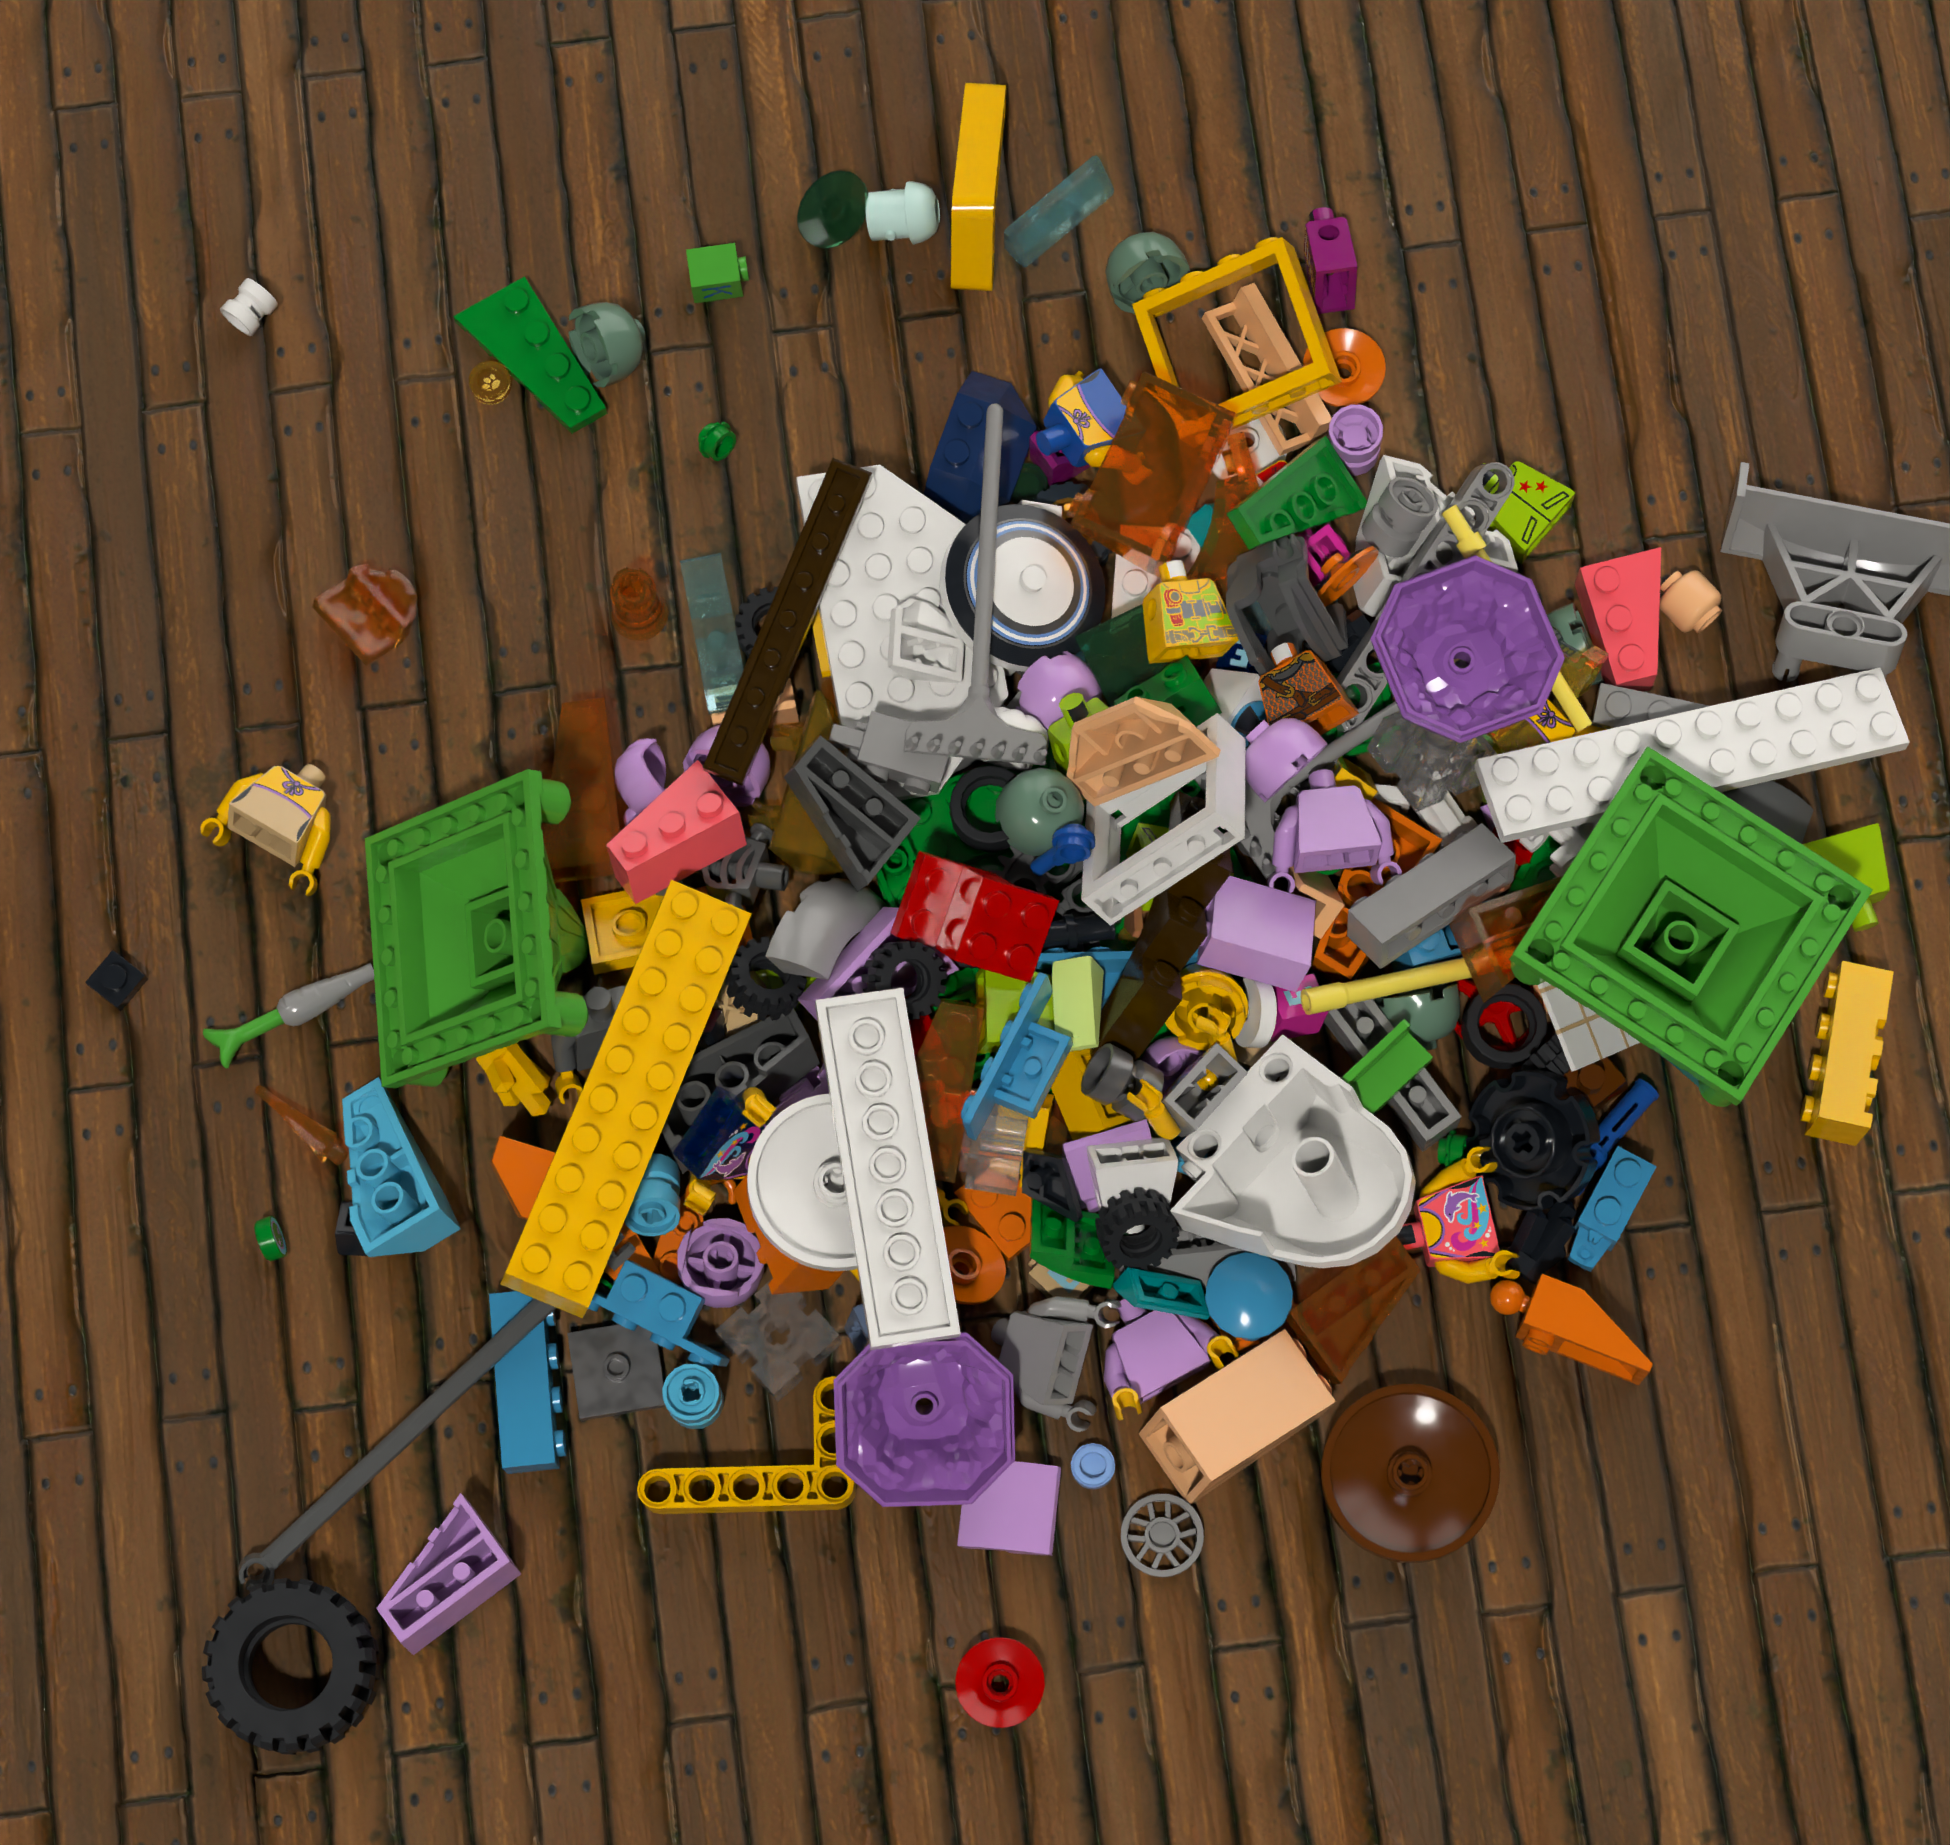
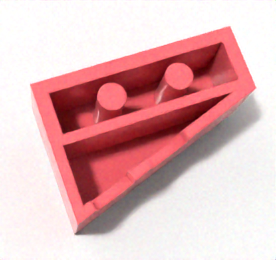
M1661 547L1580 567L1575 588L1605 684L1644 692L1651 690L1656 679L1658 670Z

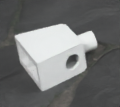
M1154 1138L1087 1146L1089 1167L1099 1210L1101 1207L1108 1208L1107 1201L1110 1198L1114 1197L1118 1200L1121 1198L1119 1193L1127 1190L1128 1195L1134 1193V1189H1142L1144 1194L1148 1190L1155 1191L1157 1197L1162 1195L1170 1205L1178 1169V1158L1170 1140ZM1144 1224L1134 1226L1127 1230L1123 1236H1135L1143 1233Z

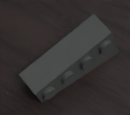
M794 1008L787 1016H784L782 1013L778 1020L773 1021L771 1017H768L765 1021H760L693 1055L661 1131L682 1174L708 1153L674 1152L682 1149H691L697 1152L715 1131L733 1100V1097L722 1095L718 1087L743 1100L742 1095L746 1089L756 1087L762 1090L767 1101L772 1103L820 1064L810 1037Z

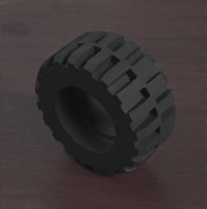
M288 1578L274 1579V1584L265 1586L260 1583L249 1588V1595L243 1599L237 1596L228 1604L231 1610L224 1618L217 1617L212 1625V1628L216 1630L212 1641L206 1640L203 1654L207 1655L208 1659L207 1666H202V1680L208 1683L209 1691L205 1694L210 1706L216 1708L219 1713V1720L225 1727L234 1731L237 1737L267 1751L296 1755L297 1752L305 1751L312 1753L322 1750V1746L329 1742L336 1744L346 1737L344 1732L351 1726L357 1727L364 1719L361 1713L367 1703L372 1705L376 1696L373 1687L375 1680H380L381 1666L377 1664L376 1655L380 1651L377 1640L372 1637L370 1632L372 1627L349 1600L329 1587H324L314 1581L305 1579L291 1581ZM292 1624L308 1626L320 1633L330 1647L333 1662L329 1681L320 1695L303 1707L295 1709L275 1707L266 1702L254 1687L252 1664L255 1653L263 1640L276 1629Z

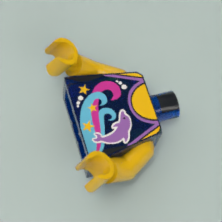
M717 1086L673 1152L691 1171L689 1182L690 1194L685 1199L683 1205L702 1216L707 1213L717 1193L710 1190L711 1186L725 1180H743L748 1173L750 1156L754 1145L762 1131L770 1123L769 1118L777 1109L767 1101L762 1090L750 1087L744 1091L742 1098L726 1089Z

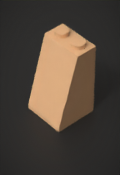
M1286 1329L1160 1407L1138 1434L1179 1494L1191 1505L1321 1417L1336 1401L1332 1397V1390L1327 1380L1322 1375L1316 1374L1307 1361V1355L1301 1343L1297 1339L1291 1338Z

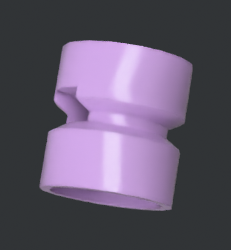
M1351 404L1341 408L1333 415L1329 424L1327 438L1351 476L1367 473L1375 466L1383 438V424L1380 417L1371 408L1364 405Z

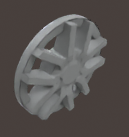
M1153 1494L1142 1498L1129 1509L1122 1523L1121 1544L1126 1557L1135 1568L1150 1576L1163 1578L1184 1572L1196 1561L1203 1546L1204 1531L1198 1513L1188 1502L1174 1495ZM1165 1501V1517L1155 1518L1152 1502ZM1170 1503L1179 1505L1186 1512L1171 1519ZM1147 1505L1150 1522L1133 1517L1140 1508ZM1191 1517L1196 1528L1180 1532L1177 1524ZM1130 1523L1146 1528L1144 1536L1129 1535L1128 1528ZM1196 1535L1197 1541L1194 1550L1191 1551L1181 1539ZM1128 1541L1145 1543L1136 1557L1133 1555ZM1176 1547H1179L1189 1557L1181 1565L1171 1553ZM1149 1549L1157 1553L1151 1568L1140 1562ZM1163 1555L1173 1565V1569L1157 1570Z

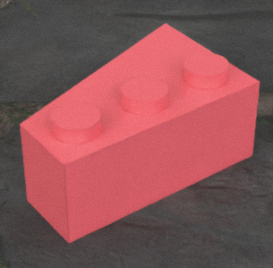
M699 760L693 763L606 844L615 878L635 904L667 888L671 879L678 882L747 845L739 811L710 774L703 770V765Z

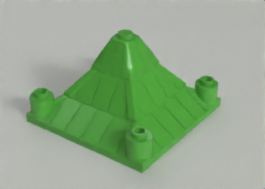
M1647 746L1523 939L1514 950L1509 959L1511 970L1514 976L1525 984L1539 985L1546 981L1552 986L1557 987L1575 1001L1591 1009L1617 1028L1627 1032L1628 1035L1648 1048L1655 1050L1679 1068L1692 1074L1693 1077L1699 1080V1091L1708 1103L1720 1107H1726L1731 1104L1737 1106L1746 1095L1873 889Z
M526 769L365 838L382 1087L396 1089L407 1084L436 1087L447 1076L450 1066H455L474 1057L488 1054L496 1049L510 1046L540 1034L575 1037L585 1027L589 1013L583 997L577 993L556 990L562 974L577 968L585 962L589 953L587 933L570 902L560 889H556L543 841V830L541 829L542 823L552 825L560 823L570 811L571 797L564 783L543 779L541 771Z

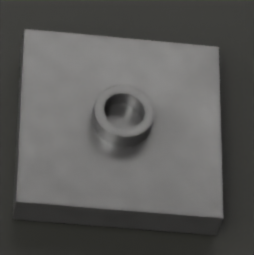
M618 1324L567 1333L579 1418L581 1421L666 1407L662 1394L664 1378L659 1345L650 1340L652 1332L639 1325L635 1331H632Z

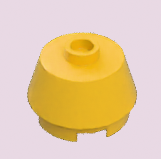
M1197 963L1181 970L1182 1001L1165 1022L1168 1029L1178 1037L1180 1044L1196 1048L1197 1050H1208L1211 1047L1209 1043L1211 1035L1196 1028V1020L1200 1015L1205 1018L1207 1017V1007L1210 1005L1230 1016V1025L1226 1032L1234 1040L1241 1032L1248 1015V1000L1240 985L1230 973L1198 965Z

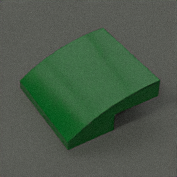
M1031 1198L1029 1257L1064 1277L1081 1283L1111 1289L1115 1277V1267L1111 1261L1108 1262L1105 1258L1097 1237L1095 1220L1100 1218L1099 1214L1082 1211L1083 1218L1078 1222H1074Z

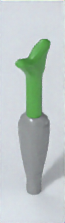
M370 962L356 970L295 989L279 999L276 1009L234 1029H203L204 1038L220 1049V1062L224 1068L229 1069L237 1050L242 1044L284 1023L294 1027L317 1017L360 986L374 980V968Z

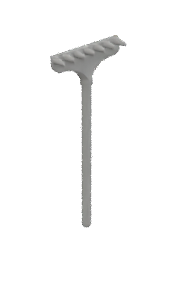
M994 403L988 406L986 412L971 686L969 687L968 697L959 711L948 719L915 721L911 723L905 733L904 752L1045 766L1047 756V741L1045 737L1037 732L1025 731L1006 725L996 714L990 700V688L988 687L1003 408L999 404Z
M1461 659L1455 662V665L1459 668L1468 667V664ZM1393 702L1325 746L1305 768L1290 779L1281 790L1265 803L1245 780V838L1240 843L1266 879L1276 872V866L1272 865L1275 833L1273 830L1274 816L1283 796L1291 792L1290 789L1306 780L1311 773L1323 769L1400 719L1402 716L1396 702ZM1205 771L1194 780L1206 795Z

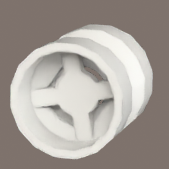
M246 278L238 287L239 294L234 299L227 300L220 308V312L241 332L248 336H253L260 327L259 321L264 315H270L278 306V302L265 288L254 280Z

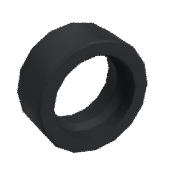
M989 765L975 768L960 778L952 790L949 806L953 829L964 843L976 850L987 852L1000 851L1010 847V844L1007 842L1009 838L1003 830L988 833L973 827L966 817L965 806L971 793L979 787L993 785L1003 788L1017 776L1006 768Z
M1501 983L1485 988L1469 1003L1462 1016L1461 1035L1466 1049L1477 1061L1490 1068L1509 1069L1522 1065L1533 1053L1540 1049L1546 1037L1547 1017L1543 1005L1532 992L1519 985ZM1500 1001L1510 1002L1520 1007L1526 1014L1529 1023V1034L1519 1048L1511 1051H1499L1490 1047L1483 1040L1479 1030V1019L1484 1009L1490 1004Z

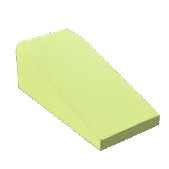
M1091 956L1054 961L1052 964L1054 1027L1056 1032L1071 1037L1073 1046L1070 1052L1099 1047L1104 970Z

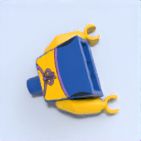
M1100 368L1085 379H1083L1084 374L1081 371H1078L1075 375L1061 376L1048 398L1049 410L1043 420L1046 429L1038 432L1036 435V442L1040 451L1044 455L1049 456L1062 450L1070 464L1075 467L1090 465L1097 468L1119 470L1123 478L1132 485L1138 484L1147 477L1151 471L1141 465L1140 462L1144 459L1142 453H1131L1143 435L1144 429L1104 371Z

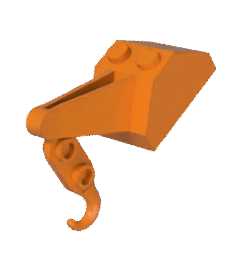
M499 1136L489 1163L517 1217L527 1220L555 1152ZM734 1179L720 1182L727 1188L728 1202L732 1205L735 1204L737 1201L733 1190L737 1185ZM689 1183L685 1193L680 1198L679 1224L674 1230L659 1236L653 1259L650 1257L637 1233L630 1230L625 1222L620 1231L624 1238L613 1249L617 1252L624 1244L630 1242L636 1250L627 1260H631L676 1284L682 1283L678 1275L677 1250L686 1233L690 1230L692 1233L695 1229L702 1227L704 1222L702 1215L683 1205L685 1199L690 1194ZM606 1264L604 1272L615 1281L623 1264L615 1271Z

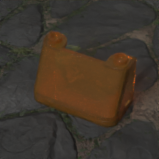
M1143 371L1138 383L1130 380L1120 402V404L1127 406L1124 418L1091 487L1087 489L1084 495L1076 493L1067 516L1073 518L1071 527L1144 571L1161 578L1158 568L1160 565L1171 561L1226 445L1236 413Z

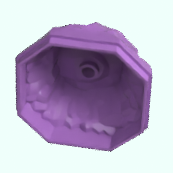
M1476 555L1395 584L1371 636L1372 646L1402 719L1458 743L1517 724L1526 718L1540 714L1565 659L1532 579ZM1454 659H1461L1468 664V667H1457L1454 663Z
M961 1332L960 1337L877 1350H870V1344H868L834 1379L836 1466L882 1507L973 1504L1015 1461L1013 1374L967 1332ZM921 1398H928L932 1401L929 1405H919L916 1402Z

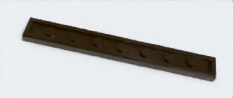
M832 458L703 765L705 772L744 786L872 480V472Z

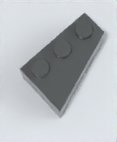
M821 735L807 747L784 776L786 782L857 892L871 882L921 819Z

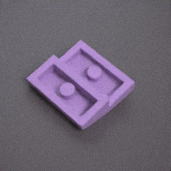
M1014 1461L973 1504L961 1506L957 1546L967 1549L1000 1550L1013 1554L1052 1556L1061 1467Z

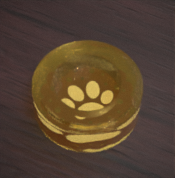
M496 361L479 363L472 369L469 375L471 392L483 404L493 405L500 403L507 398L511 391L510 375L507 369Z

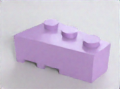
M883 907L840 953L829 980L817 978L797 999L816 1020L815 1000L864 993L863 989L867 988V982H862V974H868L869 970L864 965L866 960H873L874 957L871 953L875 949H882L883 944L888 942L909 941L890 933L899 908ZM930 947L935 951L933 956L940 957L943 965L939 967L940 971H946V975H950L959 970L948 956ZM904 961L895 967L891 976L892 989L903 988L906 997L912 994L916 988L917 974L915 968L910 963Z

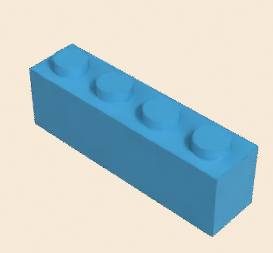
M518 1291L489 1294L492 1338L534 1298ZM555 1310L494 1366L502 1469L507 1474L560 1469L559 1457L566 1456L564 1430H557L556 1413L563 1412L562 1392L560 1386L553 1387L552 1370L559 1369V1353L557 1343H550L549 1326H556Z

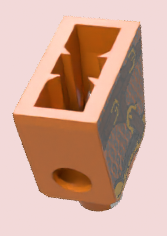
M1283 643L1271 651L1270 655L1276 668L1262 675L1258 681L1267 722L1270 726L1282 718H1295L1307 723L1319 735H1322L1359 714L1357 708L1329 668L1311 650L1304 651L1298 655L1293 643Z

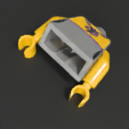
M1210 1005L1207 1007L1208 1015L1206 1018L1201 1015L1198 1016L1196 1028L1211 1035L1209 1038L1211 1047L1191 1063L1163 1094L1144 1079L1140 1080L1142 1088L1136 1096L1131 1092L1127 1094V1100L1144 1112V1116L1154 1131L1163 1139L1171 1140L1177 1136L1183 1138L1195 1132L1248 1074L1238 1063L1231 1036L1226 1032L1230 1025V1016Z

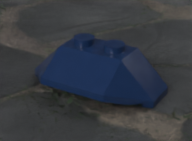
M971 371L957 392L930 465L923 494L965 524L981 514L986 412L988 406L997 403L1003 408L998 506L1010 504L1030 449L1029 437L1037 430L1036 424L1011 383Z

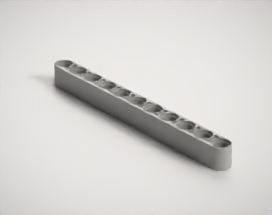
M1492 462L1475 467L1447 509L1457 505L1461 512L1465 506L1470 507L1476 515L1475 525L1471 529L1474 533L1478 531L1481 537H1483L1513 490L1514 475L1507 465L1500 462ZM1487 471L1494 472L1499 479V487L1494 494L1488 493L1483 487V477ZM1443 515L1399 583L1444 567L1445 565L1441 564L1436 557V549L1441 542L1448 543L1452 548L1453 558L1449 564L1464 559L1456 546L1459 541ZM1385 605L1336 678L1343 690L1352 684L1360 692V701L1356 706L1359 714L1336 726V739L1363 722L1388 683L1382 668L1374 673L1368 669L1366 664L1368 653L1374 649L1371 643V636ZM1337 760L1333 761L1323 769L1331 770L1337 762ZM1309 779L1290 789L1291 792L1288 795L1291 799V806L1295 805L1299 792L1311 790ZM1276 812L1274 816V832L1282 818ZM1238 842L1237 846L1239 850L1244 855L1249 856L1246 850L1241 845V843Z

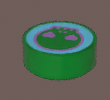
M271 1215L257 1220L254 1226L255 1235L264 1257L269 1261L286 1257L287 1247L285 1238L275 1217Z

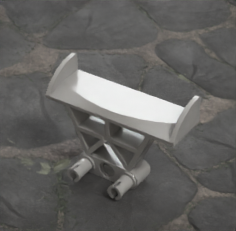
M1741 462L1729 505L1720 552L1762 560L1784 609V614L1775 639L1779 651L1772 667L1773 675L1782 681L1785 670L1789 669L1786 682L1794 681L1798 678L1802 660L1859 670L1861 672L1881 668L1886 679L1887 674L1896 669L1907 638V630L1902 624L1927 592L1950 596V523L1747 485L1749 463ZM1843 604L1845 609L1838 608V606Z

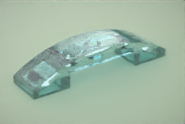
M721 553L680 561L709 714L727 710L744 670Z

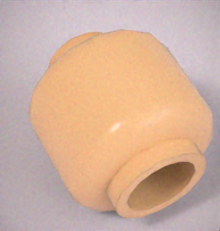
M1676 571L1660 587L1664 594L1660 599L1659 608L1681 632L1694 630L1698 634L1706 629L1722 612V609L1719 607L1721 603L1720 592L1699 571H1690L1684 575Z

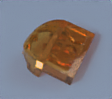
M369 564L358 565L349 569L347 579L315 597L312 608L366 666L405 641L416 616L417 593L411 582L403 574L393 568H389L387 572L369 569Z

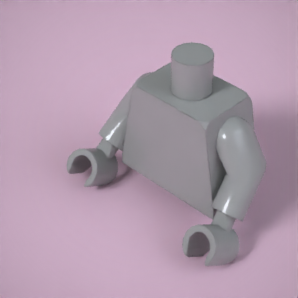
M1056 1296L1034 1302L1030 1305L1028 1311H1014L1010 1315L1009 1320L1003 1318L995 1323L991 1337L995 1343L1002 1346L999 1362L1013 1374L1014 1392L1025 1408L1057 1420L1060 1416L1065 1417L1068 1426L1073 1431L1081 1432L1088 1429L1091 1424L1081 1420L1077 1416V1411L1091 1416L1097 1411L1095 1405L1087 1400H1080L1074 1406L1068 1405L1073 1404L1093 1328L1092 1324L1087 1323V1318L1095 1319L1096 1323L1103 1328H1111L1117 1325L1120 1321L1107 1320L1103 1315V1309L1105 1306L1120 1308L1122 1304L1119 1301L1108 1299L1095 1306L1089 1305V1300Z

